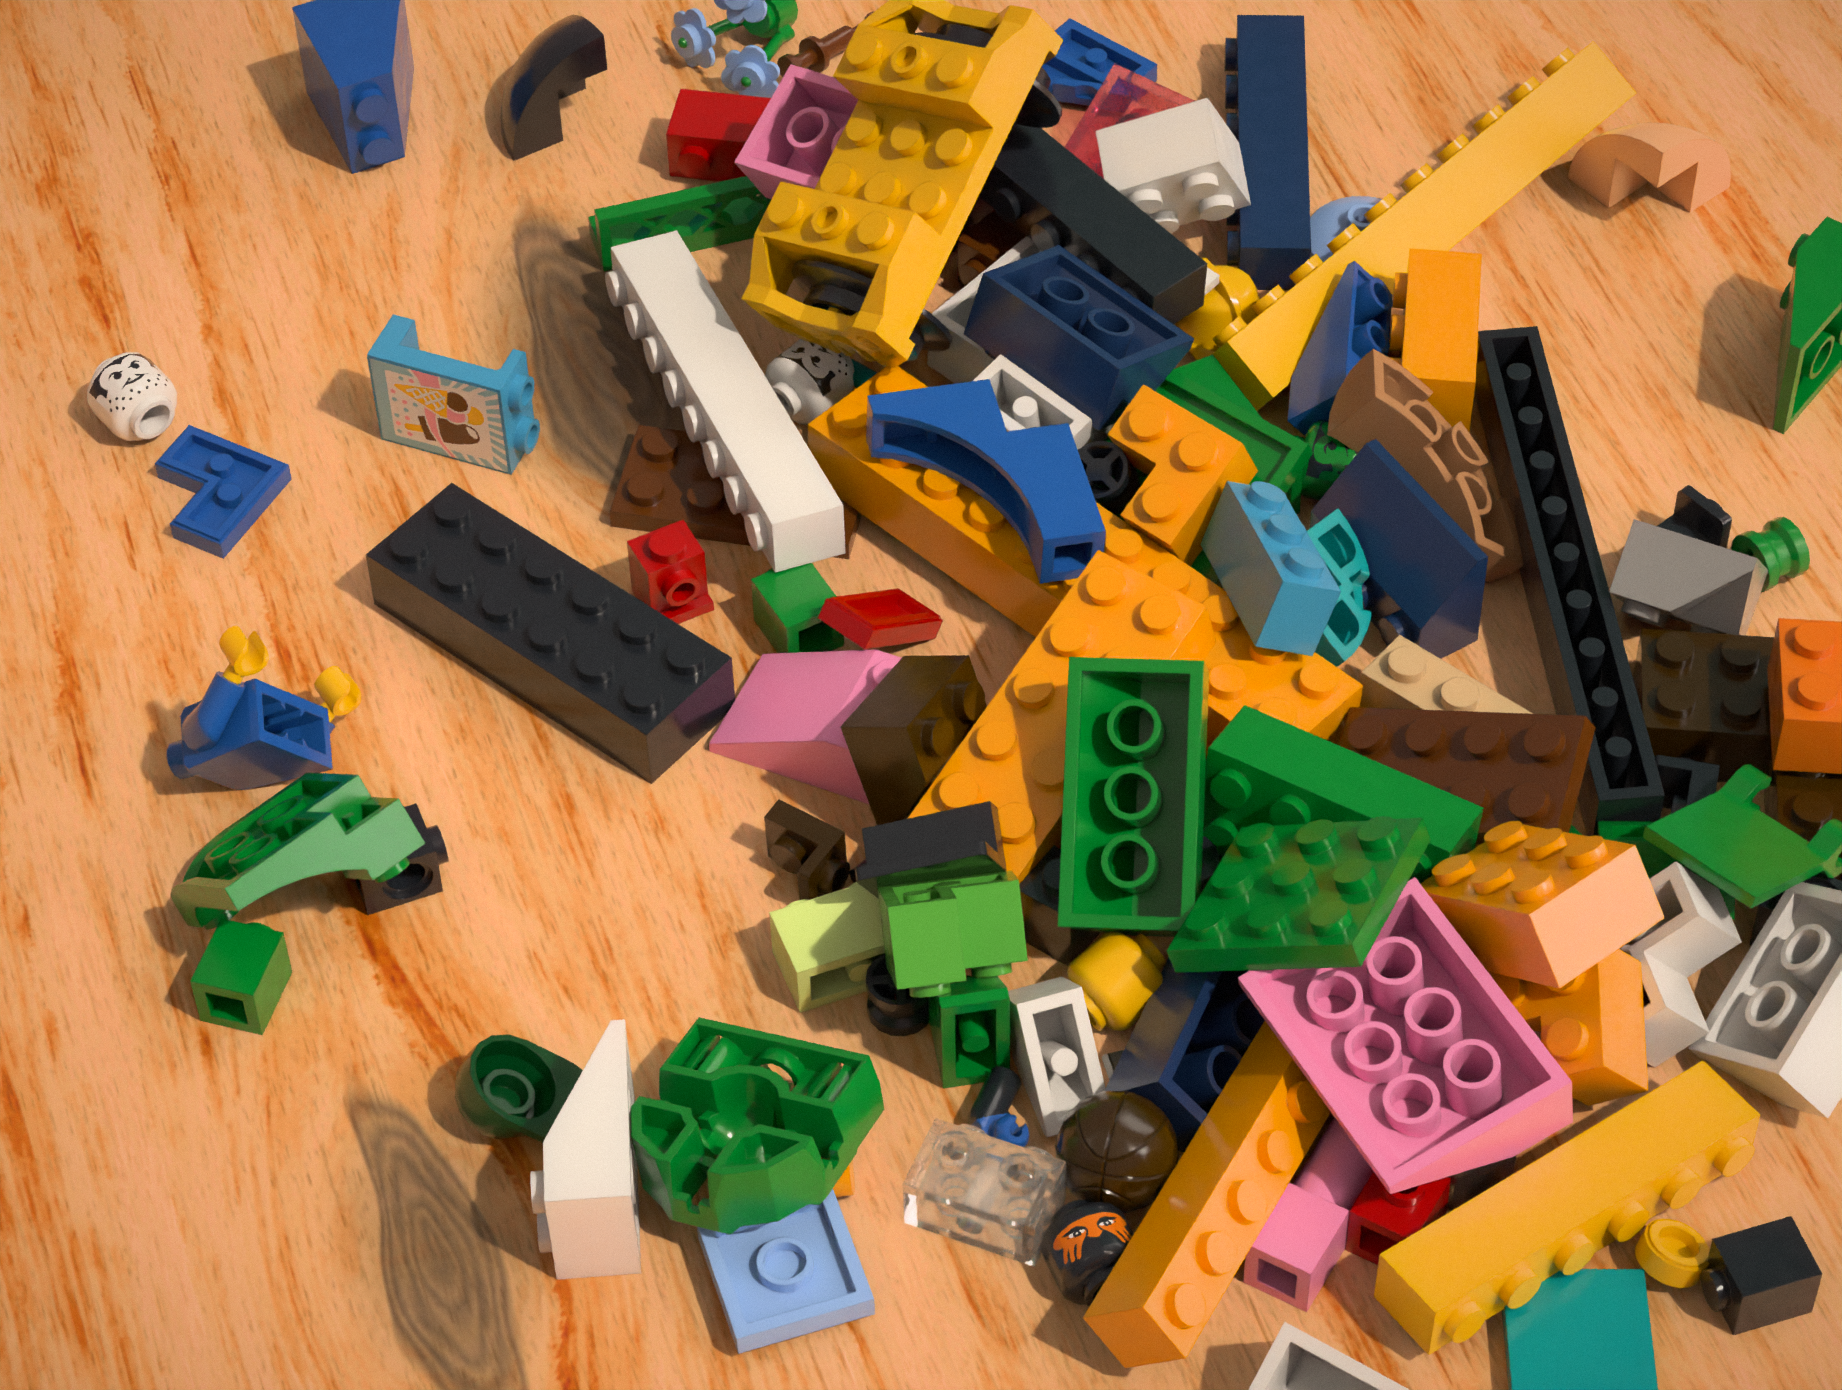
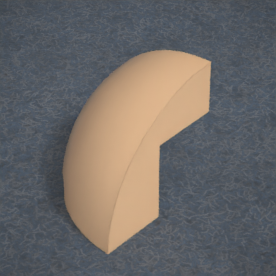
M1647 122L1621 126L1602 133L1586 142L1574 156L1567 179L1607 208H1610L1649 183L1690 213L1730 187L1731 165L1726 150L1710 137L1679 125Z

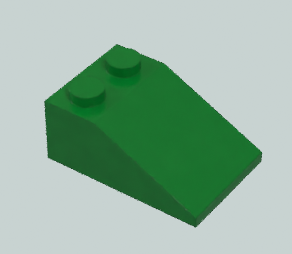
M1828 216L1811 235L1804 233L1798 238L1788 259V265L1793 267L1791 281L1786 286L1780 300V308L1785 310L1780 334L1773 430L1782 434L1788 430L1842 367V223Z

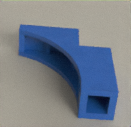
M990 379L867 396L866 441L871 457L894 459L935 470L957 480L990 502L1008 520L1020 536L1028 550L1040 584L1076 579L1081 575L1098 550L1104 553L1106 530L1068 423L1007 431Z

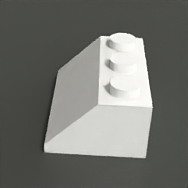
M1801 882L1784 892L1705 1021L1710 1033L1691 1044L1688 1049L1696 1056L1781 1105L1829 1118L1835 1106L1842 1098V891Z

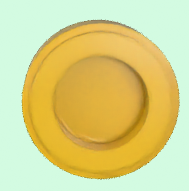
M1657 1219L1650 1222L1635 1246V1255L1640 1266L1651 1277L1671 1287L1688 1288L1696 1285L1700 1280L1702 1270H1705L1709 1265L1707 1260L1710 1249L1704 1238L1692 1227L1677 1220Z

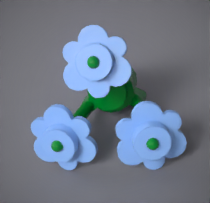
M714 0L717 7L727 10V19L706 26L705 17L697 8H691L686 12L679 11L674 14L676 27L671 31V40L679 55L685 59L690 67L700 65L702 68H709L715 63V52L712 46L716 43L715 36L737 27L744 26L749 33L762 38L772 37L764 49L756 45H748L741 52L738 50L729 51L725 56L727 66L721 73V80L725 87L739 92V95L767 98L773 96L779 85L776 79L780 75V68L770 60L785 42L795 37V32L791 27L798 15L795 0Z

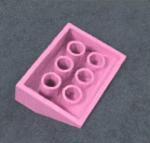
M1415 877L1407 882L1361 967L1250 970L1238 977L1240 987L1390 1194L1514 1157L1573 1122L1572 1081Z

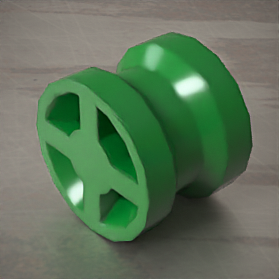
M1777 517L1768 521L1759 533L1746 531L1737 535L1732 541L1731 550L1758 558L1768 569L1761 592L1774 588L1778 584L1780 577L1795 578L1804 574L1809 569L1810 555L1805 538L1799 528L1785 517Z

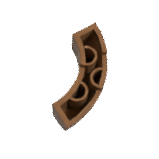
M1372 349L1350 370L1339 388L1329 414L1327 435L1357 452L1366 443L1377 439L1488 556L1485 583L1497 581L1517 571L1523 566V559L1515 520L1507 498L1496 500L1481 470L1482 467L1489 463L1482 450L1461 421L1452 427L1438 410L1426 400L1433 393L1428 386L1391 358Z

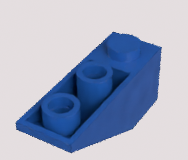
M1356 261L1347 265L1291 377L1287 421L1304 436H1306L1308 429L1314 422L1318 420L1329 421V414L1339 388L1350 370L1368 352L1375 349L1388 357L1391 308L1393 306L1392 294L1382 280L1373 278Z

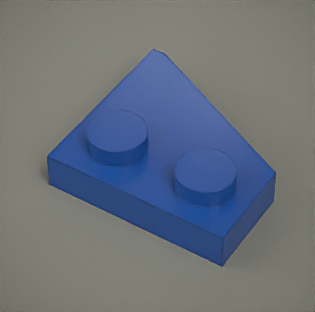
M1071 18L1055 30L1063 39L1056 56L1041 66L1050 77L1051 84L1048 90L1058 101L1116 110H1124L1157 81L1156 63Z

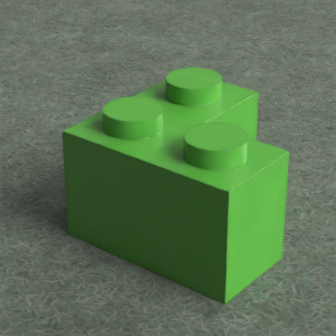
M1012 870L877 887L886 966L897 990L909 988L911 997H933L951 992L950 983L966 981L965 969L971 968L973 977H994L1011 973V963L1028 961L1019 880Z

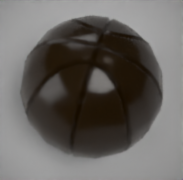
M1102 1091L1080 1101L1065 1116L1055 1144L1057 1169L1069 1191L1077 1199L1086 1200L1088 1203H1111L1123 1213L1138 1210L1155 1201L1177 1165L1179 1157L1176 1133L1165 1113L1150 1099L1128 1091Z

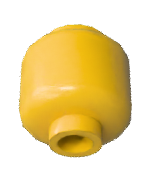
M1109 931L1101 935L1069 964L1067 971L1068 980L1082 987L1090 1024L1093 1028L1101 1031L1107 1026L1113 1030L1125 1031L1139 1020L1149 997L1162 984L1163 976L1159 970L1165 966L1166 960L1158 948L1143 934H1139L1132 940L1119 931Z

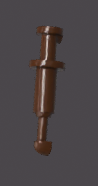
M873 12L868 13L864 19H866ZM843 26L821 39L809 36L801 40L799 54L795 56L785 54L778 59L777 65L780 68V75L784 77L790 64L805 69L808 68L818 73L826 70L830 65V58L846 50L857 26L853 28Z

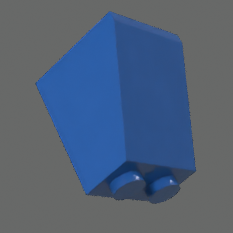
M314 0L292 7L307 94L351 173L354 174L404 158L414 74V61L405 0Z

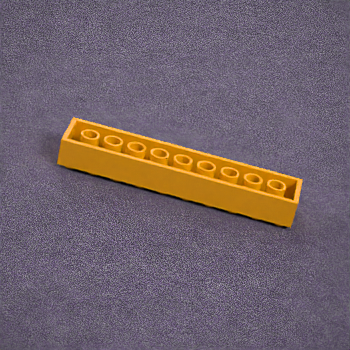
M898 366L894 368L885 367L808 423L807 446L841 500L1031 635L1037 637L1078 578L1040 584L1033 562L1020 536L1008 520L990 502L957 480L935 470L894 459L871 457L866 441L867 396L926 388L928 386ZM1096 502L1106 530L1105 554L1207 606L1216 643L1203 660L1209 671L1206 759L1208 747L1244 705L1340 746L1350 707H1360L1363 685L1316 652H1314L1313 656L1256 647L1224 589Z

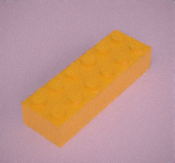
M1098 550L907 819L991 801L998 809L1007 871L1012 870L1020 884L1053 845L1061 849L1069 657L1203 661L1216 643L1207 606Z

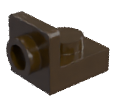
M778 799L764 816L768 857L772 858L787 872L797 874L799 900H810L842 890L850 872V864L847 862L845 832Z

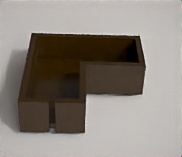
M1641 629L1633 680L1654 756L1684 757L1699 762L1720 765L1717 782L1727 783L1742 766L1751 764L1772 778L1769 787L1764 789L1765 814L1809 842L1828 821L1838 819L1842 822V774L1773 770L1767 668L1774 637Z

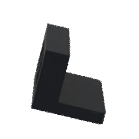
M991 801L862 828L867 865L855 868L857 883L877 898V887L1007 871L998 809Z

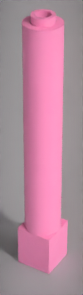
M1335 1117L1294 1183L1287 1185L1245 1257L1244 1283L1305 1312L1309 1310L1345 1250L1349 1211L1374 1172Z

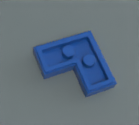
M188 425L155 463L159 479L196 493L170 523L173 538L223 559L292 480L288 464L191 425Z

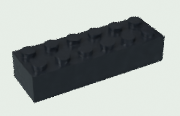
M453 483L449 484L366 554L372 594L376 606L651 784L726 716L735 701L732 657Z

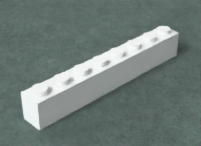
M678 231L611 247L613 271L606 272L605 274L609 298L614 307L621 305L624 309L626 325L632 339L640 338L643 342L644 354L650 371L652 373L660 372L662 375L663 386L671 407L679 406L681 408L689 439L692 442L700 441L709 474L712 478L720 476L723 481L725 497L733 514H742L747 537L754 551H763L775 573L845 554L844 509L842 502Z

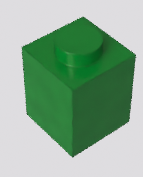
M812 563L776 573L771 568L764 574L751 579L754 621L777 653L833 651L844 646V635L818 619L825 600L837 596Z
M220 919L190 980L200 1021L259 1035L264 1034L293 973L284 932L275 931L261 923L251 922L244 924Z

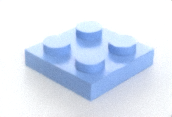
M833 1189L820 1205L808 1204L778 1222L742 1226L731 1235L697 1227L698 1239L738 1354L875 1314L873 1294Z

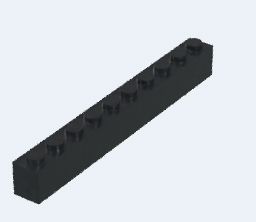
M1538 327L1478 331L1474 394L1501 498H1507L1515 520L1523 559V566L1519 570L1556 715L1586 716L1596 727L1578 796L1587 836H1598V821L1655 822L1661 818L1665 794Z

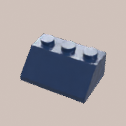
M1060 245L983 273L963 333L981 346L992 359L995 360L1001 354L1092 419V426L1097 430L1116 423L1143 384L1156 391L1191 349L1194 341L1193 337Z
M1377 439L1366 443L1311 510L1310 528L1339 508L1356 534L1369 567L1370 575L1362 585L1363 609L1372 612L1371 622L1380 631L1386 646L1388 647L1401 635L1442 659L1478 640L1488 556Z
M1168 957L1161 972L1163 976L1162 984L1149 997L1106 1086L1105 1091L1134 1092L1150 1099L1168 1117L1176 1133L1178 1151L1185 1152L1265 1021L1238 982V977L1250 970L1175 973Z

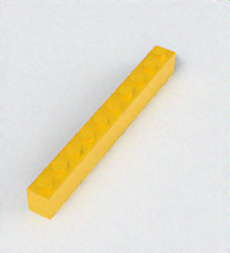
M1594 41L1576 55L1567 47L1542 68V71L1548 77L1544 82L1540 84L1534 75L1507 97L1513 105L1511 109L1505 113L1498 104L1472 126L1478 136L1471 142L1462 133L1436 155L1443 165L1433 171L1428 163L1424 164L1400 185L1407 193L1404 197L1397 201L1389 193L1363 215L1370 225L1360 231L1352 223L1326 245L1333 253L1331 257L1323 262L1317 254L1313 255L1289 275L1290 279L1295 283L1292 289L1285 293L1277 285L1251 307L1258 317L1247 325L1239 316L1212 339L1219 347L1213 355L1256 411L1291 383V377L1349 263L1356 261L1373 278L1382 280L1393 298L1395 272L1407 273L1410 248L1449 251L1636 94V91Z

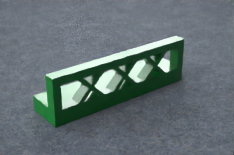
M744 176L594 209L595 215L588 217L589 231L603 271L613 270L611 247L673 231H678L690 252L752 239L771 199L766 198L749 178Z

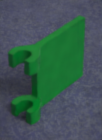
M1746 764L1738 769L1719 791L1647 825L1642 835V838L1749 908L1765 902L1818 873H1822L1830 879L1842 873V859L1838 857L1842 852V822L1838 819L1828 821L1810 842L1760 811V806L1752 802L1760 790L1769 787L1772 778L1751 764Z

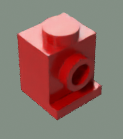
M684 520L627 541L631 587L637 599L677 624L714 610V602L708 594L705 552Z

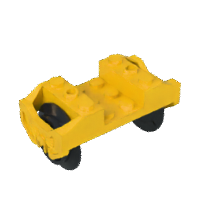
M889 0L860 22L833 74V77L857 98L858 102L815 189L780 181L754 234L750 279L741 299L772 325L804 341L820 345L837 354L842 352L850 357L857 352L866 361L872 362L875 359L881 365L894 368L905 361L916 360L921 350L941 352L949 349L953 341L951 333L944 324L924 309L925 304L1013 124L1034 128H1049L1058 124L1062 116V108L1055 96L1048 90L1051 84L1050 77L1041 66L1056 56L1063 39L1033 9L1009 5L1000 13L953 5L944 0ZM793 279L807 293L803 303L786 296Z

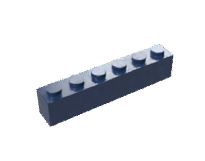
M1237 15L1236 38L1225 37L1224 70L1235 71V75H1226L1225 109H1236V113H1226V125L1240 145L1251 205L1236 209L1231 216L1226 218V226H1237V231H1227V265L1238 266L1239 269L1247 273L1253 280L1257 290H1272L1279 285L1283 291H1289L1295 286L1289 275L1311 257L1304 16Z

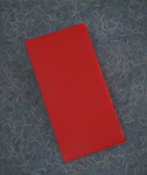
M899 588L827 598L818 616V619L865 650L935 639L943 622L940 615Z

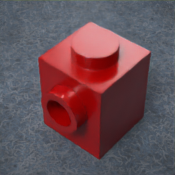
M1373 1172L1349 1211L1345 1250L1378 1265L1379 1255L1446 1215L1451 1178L1445 1177L1390 1194Z

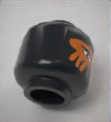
M1075 1200L1062 1206L1054 1214L1052 1223L1044 1231L1040 1249L1064 1298L1075 1304H1087L1090 1307L1134 1233L1123 1212L1111 1203H1088L1086 1200Z

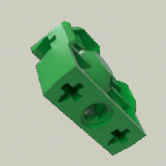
M698 1017L659 1069L660 1100L639 1096L631 1106V1137L642 1187L663 1208L670 1220L731 1235L742 1226L778 1222L808 1204L820 1205L857 1154L858 1147L884 1111V1103L880 1082L869 1055ZM768 1064L781 1067L789 1074L793 1082L784 1080L778 1073L773 1072L768 1067ZM708 1178L709 1199L702 1198L698 1206L692 1203L693 1197Z

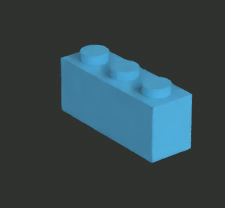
M1227 481L1200 545L1256 647L1313 656L1341 590L1295 513L1286 494L1280 488L1262 481H1255L1251 485Z

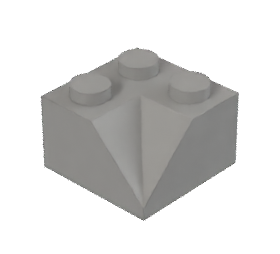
M1634 519L1609 592L1623 602L1622 612L1629 614L1628 616L1654 626L1665 628L1667 619L1671 618L1692 625L1690 632L1746 635L1768 569L1758 558Z

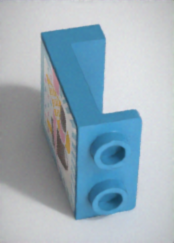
M397 315L391 316L367 354L381 440L512 475L524 453L530 454L535 448L540 432L539 420L534 418L532 404L534 379L528 373L526 352L512 349L503 366L498 370L419 350L415 320Z

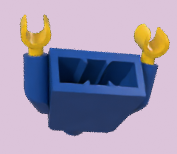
M239 626L228 628L222 634L219 646L229 664L224 672H216L202 700L185 707L181 713L182 739L172 742L167 748V761L172 773L179 779H186L197 775L234 790H248L299 778L305 773H321L333 769L330 734L336 726L331 721L336 715H346L359 706L361 703L360 688L348 673H343L337 666H331L324 670L314 683V688L324 700L321 705L255 678L242 682L244 676L254 675L267 666L269 660L268 651L256 631H253L247 639Z

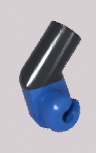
M1002 1066L993 1067L968 1113V1123L987 1154L997 1159H1012L1017 1157L1028 1144L1030 1135L1027 1124L1025 1123L1019 1127L1015 1122L1016 1115H1010L1008 1111L1022 1085V1081L1014 1071Z

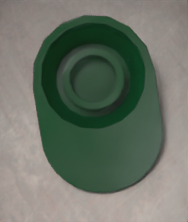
M509 1034L491 1035L479 1042L468 1053L456 1073L455 1099L462 1116L471 1127L481 1134L495 1139L527 1135L543 1143L583 1070L569 1060L528 1040Z

